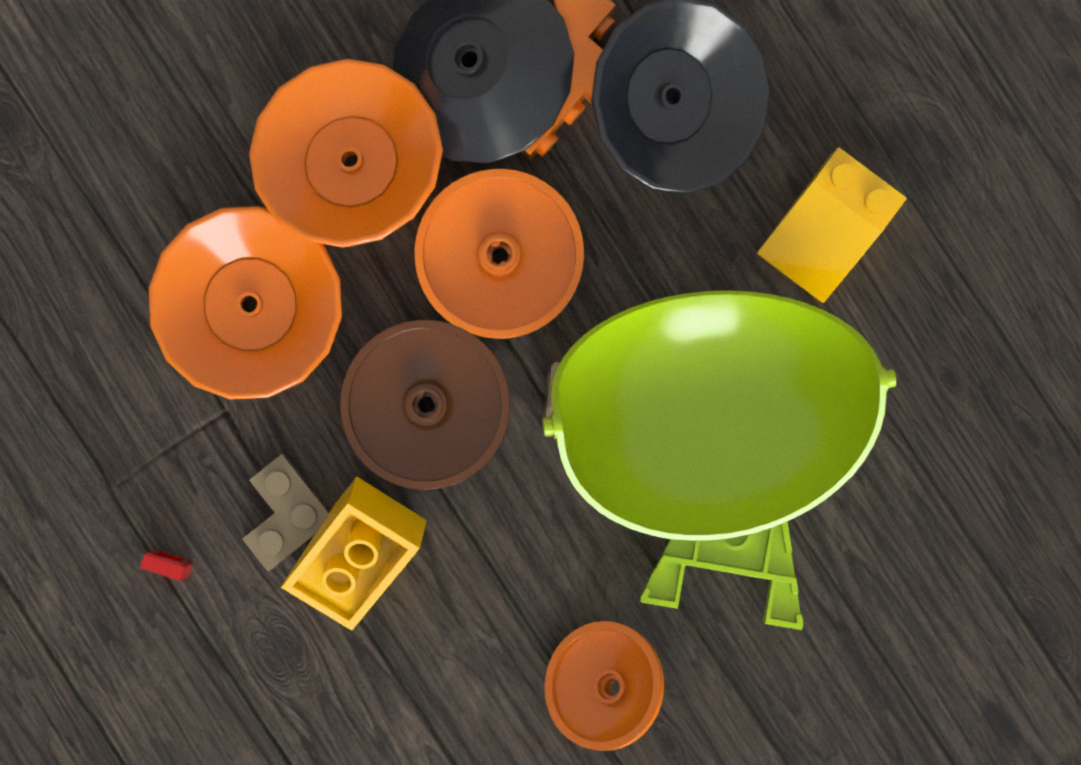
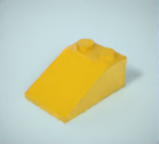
M837 148L830 154L756 254L821 303H824L882 233L907 198L841 148Z
M356 477L335 503L283 582L281 588L348 629L353 630L420 549L427 520L364 480Z

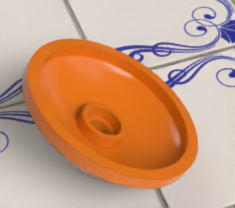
M610 621L586 624L570 633L559 644L550 659L544 687L546 705L556 727L573 743L587 749L599 751L616 750L628 746L639 739L650 728L660 710L664 695V674L660 659L650 642L642 634L629 626ZM618 681L620 690L616 695H613L611 691L612 684Z

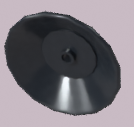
M428 0L411 16L395 47L393 71L416 84L436 113L443 147L442 157L452 162L490 164L525 151L554 125L571 92L575 53L565 20L549 0ZM472 56H477L476 64L473 67H467L468 59Z
M659 0L644 4L615 27L596 62L591 103L599 138L621 171L651 190L687 195L720 185L748 161L765 130L771 90L763 53L742 21L712 1ZM669 89L674 94V99L670 104L666 100V92Z

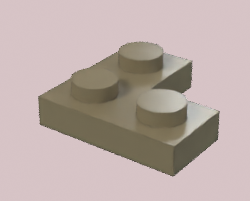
M281 454L249 480L275 512L242 539L268 572L311 539L330 512L285 454Z

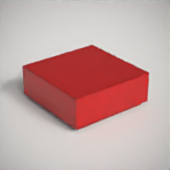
M155 549L144 554L140 569L181 581L189 577L193 563L191 560Z

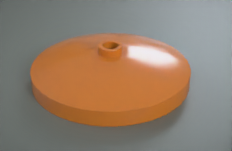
M509 169L478 171L464 176L446 187L432 201L422 217L414 249L415 266L420 285L436 311L451 324L464 329L466 332L492 339H508L523 336L542 328L556 318L573 297L581 278L584 262V244L580 226L575 214L564 198L554 188L537 177ZM497 249H504L508 254L507 261H502L500 264L495 263L492 257L493 252Z

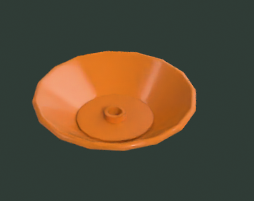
M343 59L311 66L277 89L257 118L249 158L255 191L276 222L306 241L345 248L382 240L415 217L435 188L443 147L436 113L416 84L383 64ZM349 156H356L358 161L354 166L347 167L344 165L345 160Z
M261 206L220 208L188 223L161 252L148 288L150 327L166 361L194 387L230 400L269 398L303 382L329 354L342 318L340 278L324 244L309 242L276 222L268 209ZM248 297H254L257 301V307L252 312H247L243 307L244 300Z

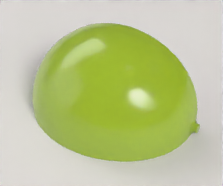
M750 291L686 293L649 301L629 308L601 322L584 334L565 354L556 370L551 391L552 413L551 417L542 418L545 436L553 435L554 439H556L565 472L575 489L591 506L612 521L641 533L667 539H727L756 533L785 523L826 500L849 480L865 461L876 442L885 415L886 394L889 388L896 387V375L893 369L886 370L885 367H882L874 349L853 327L827 311L787 297Z

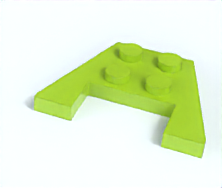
M788 521L756 533L727 539H670L648 579L639 601L641 603L678 609L685 566L768 579L770 582L763 622L768 625L802 630L803 618L800 613L797 579L794 574Z

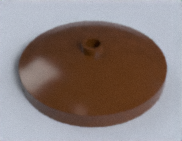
M415 320L404 322L382 331L367 342L350 364L343 381L340 413L345 435L350 446L359 459L372 472L402 487L420 490L439 489L457 484L469 478L492 458L500 446L508 426L510 394L501 365L489 348L477 337L450 323L434 320ZM426 396L431 397L435 403L434 410L428 413L423 412L419 405L421 399Z

